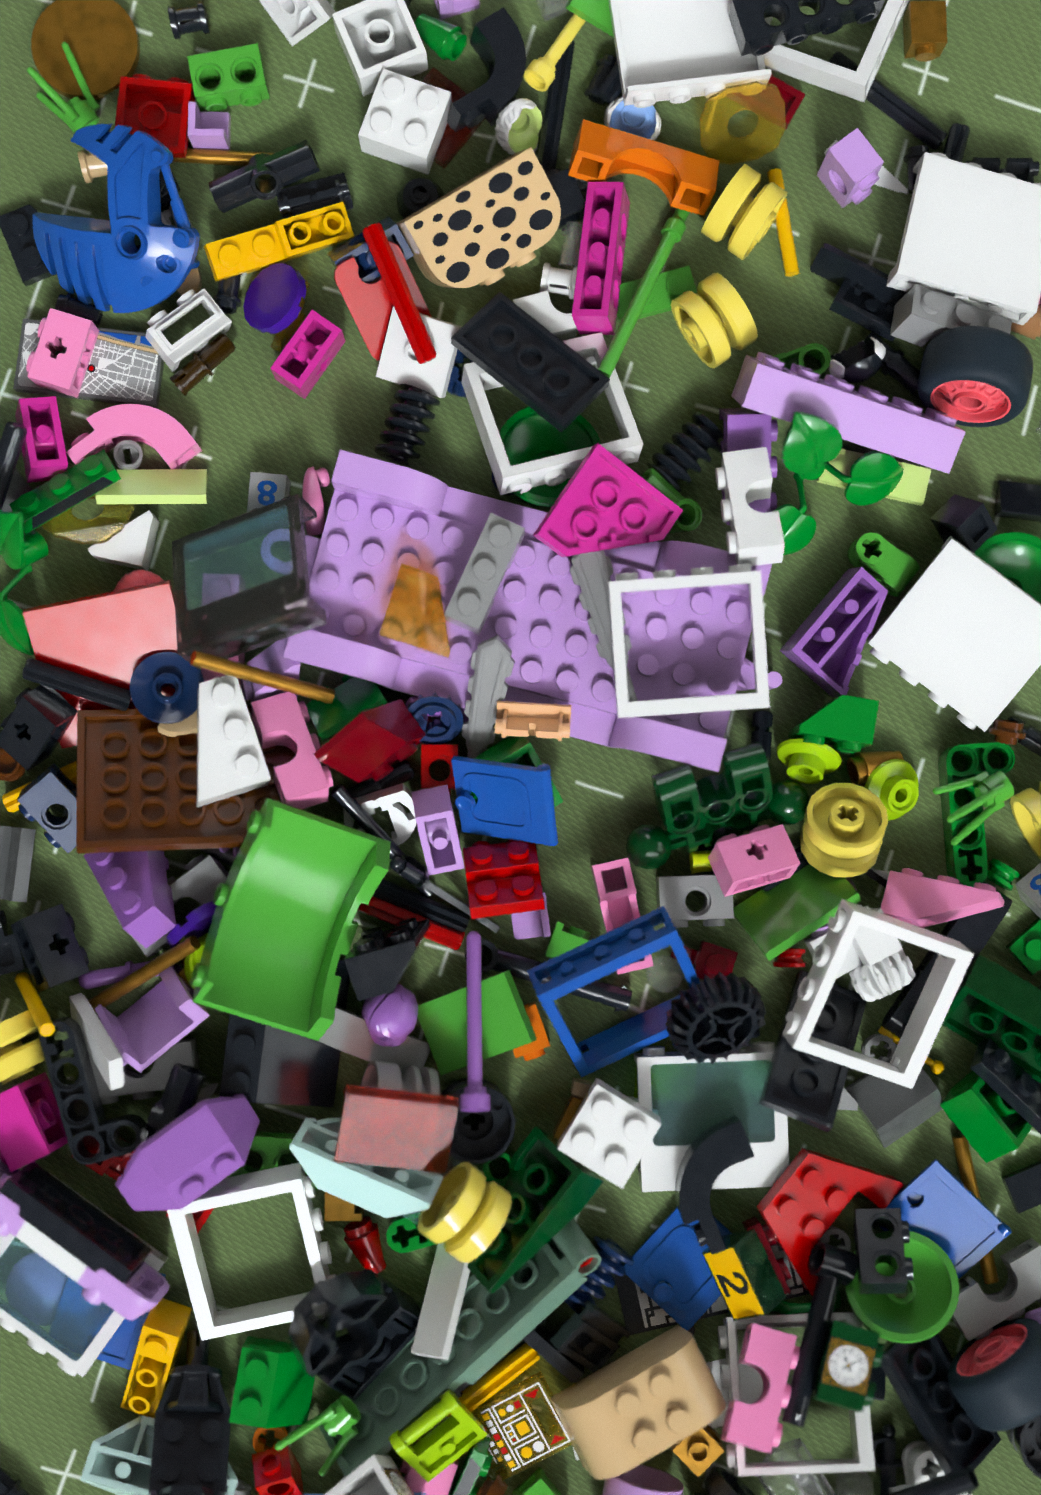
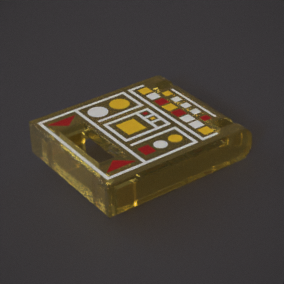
M541 1371L492 1396L471 1412L476 1418H479V1422L488 1434L487 1437L491 1438L488 1453L493 1455L490 1465L491 1469L502 1464L504 1465L495 1472V1477L498 1474L503 1476L502 1481L572 1445L550 1400V1397L554 1395ZM541 1397L556 1423L549 1427L548 1433H546L531 1405V1402Z

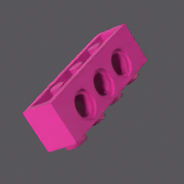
M588 182L572 308V318L579 334L591 335L602 332L603 335H615L630 201L624 182Z

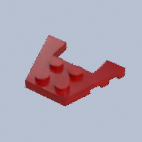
M802 1148L756 1207L776 1241L783 1248L789 1263L800 1277L802 1285L813 1296L818 1277L810 1274L808 1269L811 1250L854 1195L859 1191L880 1209H884L900 1191L903 1184L893 1176L887 1174L885 1176L862 1166L856 1167L840 1159Z

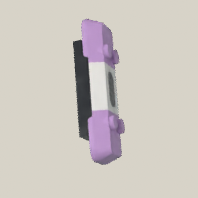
M0 1159V1235L8 1236L10 1233L84 1287L81 1294L87 1301L95 1305H100L101 1302H104L128 1320L138 1318L153 1309L160 1302L170 1286L159 1272L144 1262L152 1251L150 1247L35 1162L29 1163L21 1170L17 1169L10 1172L8 1166Z

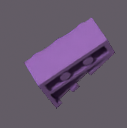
M748 408L719 409V420H723L724 435L723 441H720L722 448L720 453L767 447L772 478H776L777 457L771 456V442L777 441V420L772 419L770 415ZM722 490V500L726 499L724 490ZM771 492L770 498L755 500L748 505L758 512H773L777 509L776 492Z
M863 567L848 569L779 651L831 697L837 698L841 695H847L849 690L847 686L855 667L859 665L862 649L868 634L872 633L888 590Z
M164 850L86 853L83 855L121 926L145 948H148L176 927L172 888L168 885L166 870L169 869L168 859L164 856Z

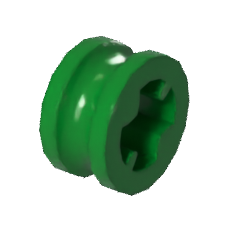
M992 858L990 861L991 868L988 870L986 878L1003 889L1011 891L1013 888L1012 881L1014 879L1018 880L1020 874L1010 866Z

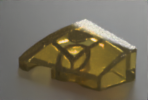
M401 563L379 634L381 637L449 658L451 652L438 577Z

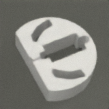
M403 783L355 798L371 817L372 814H375V808L379 806L382 808V811L388 810L395 831L391 832V839L397 846L405 842L414 831L416 819L412 793ZM397 802H400L403 805H405L407 808L410 809L411 812L406 813L403 806ZM343 808L344 824L353 828L354 819ZM361 827L359 829H356L365 832Z

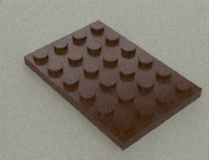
M249 705L247 709L252 720L251 705ZM118 709L77 710V853L241 847L248 833L246 828L251 813L254 810L259 811L267 798L281 802L274 782V767L290 762L296 755L290 748L281 745L263 749L256 732L271 777L269 784L196 808L197 733L177 735L176 737L166 736L158 732L157 726L160 723L147 719L137 709H127L126 711Z

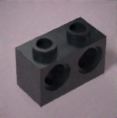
M900 1208L855 1209L853 1227L855 1251L858 1258L859 1294L905 1293L908 1281H913L912 1258H905L904 1244H909L910 1241L908 1221L901 1220ZM877 1226H883L891 1232L892 1236L887 1239H880L873 1234L872 1229ZM879 1263H888L894 1268L895 1274L892 1276H882L877 1272L875 1266Z

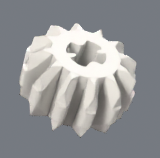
M903 949L872 966L861 965L849 973L856 992L860 994L863 1000L869 1002L877 999L880 1000L887 995L901 990L902 987L910 984L916 976L912 967L913 964Z

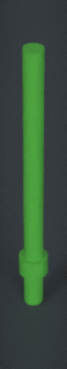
M676 208L673 216L667 218L661 230L662 238L598 368L608 378H610L674 244L681 240L686 230L685 222L690 213L688 211Z

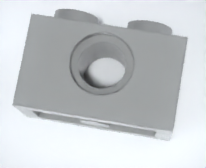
M715 875L656 877L657 909L665 906L675 928L689 927L688 920H703V926H725V919L734 918L733 895L724 897ZM697 890L704 897V905L700 910L692 912L687 908L685 898L689 892Z

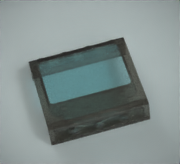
M299 494L284 497L272 504L253 509L243 515L221 521L214 526L198 532H192L185 537L172 541L177 654L190 663L194 650L228 659L327 624L326 611L310 598L304 522L316 518L317 513Z

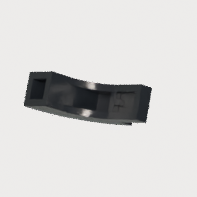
M504 7L479 21L474 26L470 45L484 62L489 80L481 87L452 103L447 123L455 133L466 126L468 129L475 127L484 118L493 127L496 124L500 111L516 99L525 73L526 51L521 33Z
M737 1115L712 1125L691 1143L681 1160L676 1178V1202L681 1220L684 1225L698 1220L697 1224L692 1225L700 1247L707 1245L712 1255L726 1250L710 1207L712 1186L725 1169L755 1156L743 1124Z

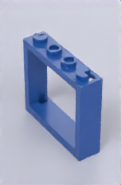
M665 906L527 970L535 992L581 1078L668 1037L665 1024L667 1022L666 1012L672 1008L671 1000L679 999L680 995L579 1043L574 1039L554 1000L669 945L674 952L689 988H691V981L696 984L700 983ZM664 923V927L655 931L654 926ZM549 976L551 977V981L542 984L541 980ZM589 1048V1051H587V1052H585V1053H582V1052H581V1051L586 1050V1049Z

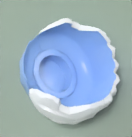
M623 96L611 102L605 111V126L654 141L661 132V118L653 105L646 108H636L634 105L624 106Z

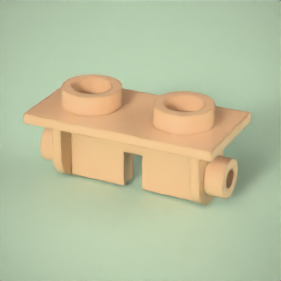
M497 701L495 734H502V738H506V736H536L538 738H556L558 741H562V738H570L571 705Z

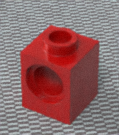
M421 744L422 790L448 785L451 797V790H456L451 759L453 756H459L458 745ZM437 761H444L450 765V775L444 781H436L430 775V768Z
M289 1445L281 1450H276L274 1447L252 1454L255 1488L259 1495H304L301 1468Z

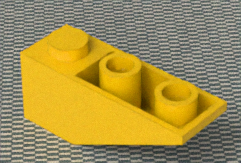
M162 1298L150 1310L141 1331L120 1408L155 1418L156 1410L170 1379V1370L174 1367L192 1308Z

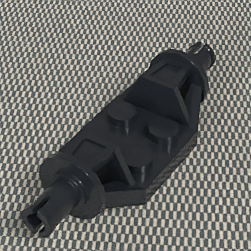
M197 1330L187 1332L186 1363L183 1366L171 1368L169 1374L171 1381L155 1413L149 1483L150 1495H226L231 1429L229 1419L231 1411L220 1383L222 1378L221 1369L208 1366L210 1339L201 1340L200 1336V1345L197 1347ZM207 1382H209V1386H210V1401H209V1398H208V1384H207Z

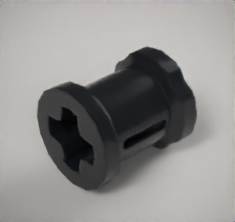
M203 0L197 1V5L175 9L174 6H168L169 20L175 40L181 39L182 34L203 31L204 34L210 33Z

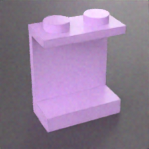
M176 963L159 973L162 981L120 1016H114L101 1004L95 1008L102 1025L123 1058V1066L129 1064L141 1073L210 1016L204 1005L192 1002L194 990L178 975L183 969Z

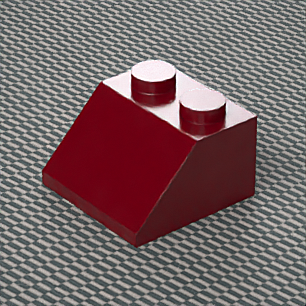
M400 699L361 712L317 750L314 755L320 762L358 783L372 777L375 781H378L393 771L391 764L397 759L402 761L416 752L418 748L415 744L426 734Z

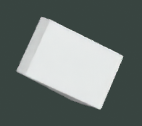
M149 510L89 547L88 551L99 561L148 571L160 522Z

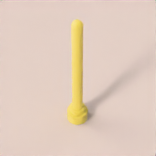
M573 14L544 57L531 61L524 71V79L532 88L541 92L549 88L555 79L556 63L586 22L584 19Z

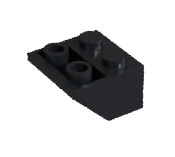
M408 918L396 923V928L383 931L382 927H376L361 933L360 939L352 945L353 948L344 958L358 1001L391 993L395 990L431 926L429 919L417 922L416 918Z

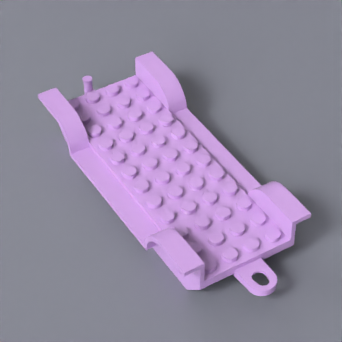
M340 450L331 480L334 493L321 539L288 530H281L271 534L265 541L262 551L263 558L273 572L309 582L298 625H292L283 658L364 679L384 686L387 689L419 697L421 694L424 697L432 696L434 692L444 698L450 695L456 705H460L462 709H465L466 701L471 699L472 696L467 691L469 677L474 675L475 672L471 667L472 652L478 648L479 643L499 635L512 650L511 657L515 660L511 676L505 678L508 689L506 697L502 701L571 705L570 737L610 748L627 749L719 772L727 739H724L731 710L626 718L617 717L614 671L607 664L606 659L599 657L596 648L599 642L598 636L591 633L588 625V620L591 617L590 613L582 608L579 595L582 592L581 588L574 584L569 571L572 567L571 559L574 555L561 557L533 536L548 512L452 488L439 479L420 471ZM490 513H493L524 527L525 536L510 569H507L484 626L480 634L477 635L446 621L444 613ZM654 541L604 550L605 556L611 559L614 571L610 576L611 581H616L615 574L638 573V579L653 578V571L676 570V577L691 576L692 568L713 567L714 574L729 573L728 566L737 565L735 554L729 555L728 551L682 541ZM277 543H293L299 550V556L293 563L286 564L273 556V547ZM772 564L751 566V571H761L763 596ZM748 584L621 593L622 611L626 622L623 630L624 634L629 636L631 649L628 651L627 666L637 701L735 694L737 691L755 690L754 663L745 658L751 634ZM775 671L768 673L769 690L780 686L782 676Z

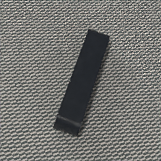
M997 889L996 892H999L1005 901L1003 907L948 921L940 935L961 942L974 954L964 976L1012 904V900ZM931 950L927 952L915 970L916 976L910 984L903 988L882 1021L881 1026L899 1039H901L939 955L937 952Z

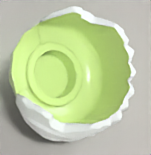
M519 98L506 105L498 114L495 127L497 143L508 154L513 155L532 147L534 152L537 150L539 143L538 133L542 127L543 118L541 111L536 107V103L527 98Z

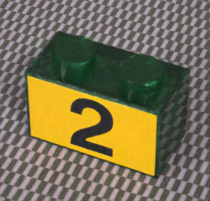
M751 1229L722 1236L726 1250L712 1255L709 1248H707L702 1254L733 1320L767 1315L787 1296L756 1230Z

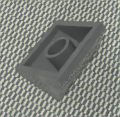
M923 1068L912 1089L867 1073L845 1088L858 1103V1109L884 1148L942 1110L940 1106L942 1098L939 1089Z

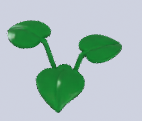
M794 412L791 427L782 448V461L789 471L795 473L793 478L796 481L800 505L797 509L792 504H784L773 511H779L785 543L783 555L792 554L803 549L812 540L816 531L814 517L805 513L807 502L803 485L804 479L815 480L823 474L824 470H827L842 482L848 483L844 496L849 502L856 505H871L884 499L896 488L903 476L904 469L892 455L880 451H871L865 453L853 463L850 469V476L843 474L828 462L836 458L842 448V436L838 429L821 417L803 412Z
M0 510V555L12 569L20 568V571L0 592V636L14 649L28 655H34L23 611L16 603L8 599V594L26 574L33 571L31 564L48 556L49 549L45 539L38 531L33 530L24 535L22 512H5Z

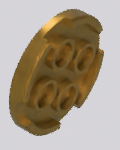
M56 0L43 11L33 29L31 50L34 63L48 84L65 97L72 99L78 96L81 100H85L61 46L63 42L69 44L95 100L105 98L104 95L116 90L120 85V76L132 77L137 67L140 43L136 28L128 13L114 0Z

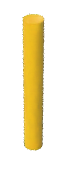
M779 168L769 170L767 172L769 183L773 182L785 190L782 170ZM785 198L777 212L776 225L785 276L790 277L799 274V267L787 199Z
M26 972L17 974L15 982L40 1034L44 1037L52 1035L55 1027L30 976Z

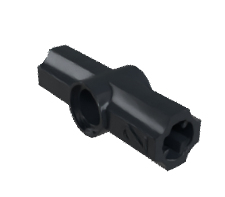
M304 140L272 155L265 153L256 154L250 158L247 166L208 183L218 209L225 213L257 198L261 200L273 199L278 196L282 187L320 171L310 144L307 140ZM262 174H270V175H271V177H269L268 179H264V180L257 178L258 176H260V175H262Z
M174 1064L162 1098L156 1102L148 1117L146 1140L196 1105L207 1076L206 1074L189 1065Z

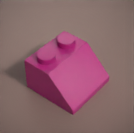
M46 1072L0 1093V1159L8 1166L10 1172L32 1163L68 1143L54 1090Z

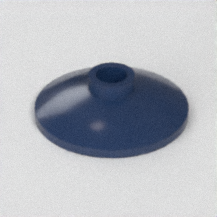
M175 652L156 653L145 658L135 668L130 680L131 699L136 709L147 719L162 724L177 723L187 719L196 712L199 683L204 682V678L197 666L190 665L188 657ZM164 687H173L175 693L170 697L163 696L161 691Z

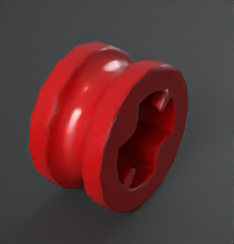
M787 949L777 956V959L773 961V966L806 967V962L802 960V955L806 953V949Z

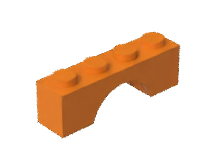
M583 119L573 144L568 176L587 182H606L611 177L619 174L639 175L660 187L671 207L704 216L716 192L720 160Z

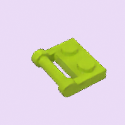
M448 1389L440 1396L441 1401L402 1432L397 1430L388 1437L395 1451L427 1482L488 1435L479 1420L459 1401L451 1389ZM448 1414H452L444 1422H442L439 1426H437L434 1430L427 1434L424 1438L420 1439L415 1445H411L414 1441H416L419 1437H421L439 1421L445 1418Z

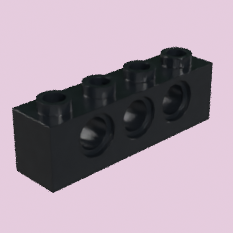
M732 0L728 16L741 56L751 53L753 56H760L771 51L774 46L783 43L796 45L805 41L808 36L822 32L823 35H828L840 30L845 24L855 21L857 24L870 22L878 16L885 0H849V4H840L836 0ZM808 6L815 11V14L806 15L801 12L800 7ZM775 17L781 24L778 26L769 25L765 18Z

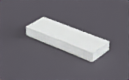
M79 993L69 996L71 1018L78 1022L87 1051L110 1090L123 1087V1058L85 995Z
M444 1242L437 1245L411 1353L418 1356L449 1360L470 1270L467 1268L469 1262L461 1263L446 1252Z

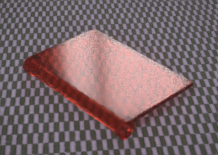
M346 1084L334 1161L446 1173L459 1098Z

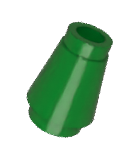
M425 13L417 17L414 24L420 38L442 60L449 59L455 61L460 57L467 43V36L462 33L461 27L428 16Z

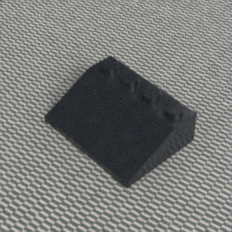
M339 960L335 975L341 977L336 1005L346 1009L350 976L344 960ZM230 1014L219 1097H234L236 1094L243 1093L248 1102L334 1107L341 1051L319 1041Z

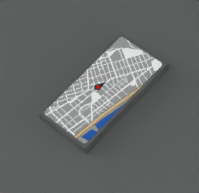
M23 319L13 387L16 392L116 404H141L158 408L164 360L146 339V333L97 327L100 331L78 398L37 386L27 377V361L31 352H36L40 340L38 338V327L41 321ZM64 348L60 352L56 351L54 355L57 357L59 353L65 354L66 349Z

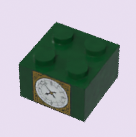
M836 1320L830 1322L812 1399L854 1412H863L864 1406L871 1407L876 1383L870 1381L872 1368L880 1367L885 1345L878 1342L880 1333Z

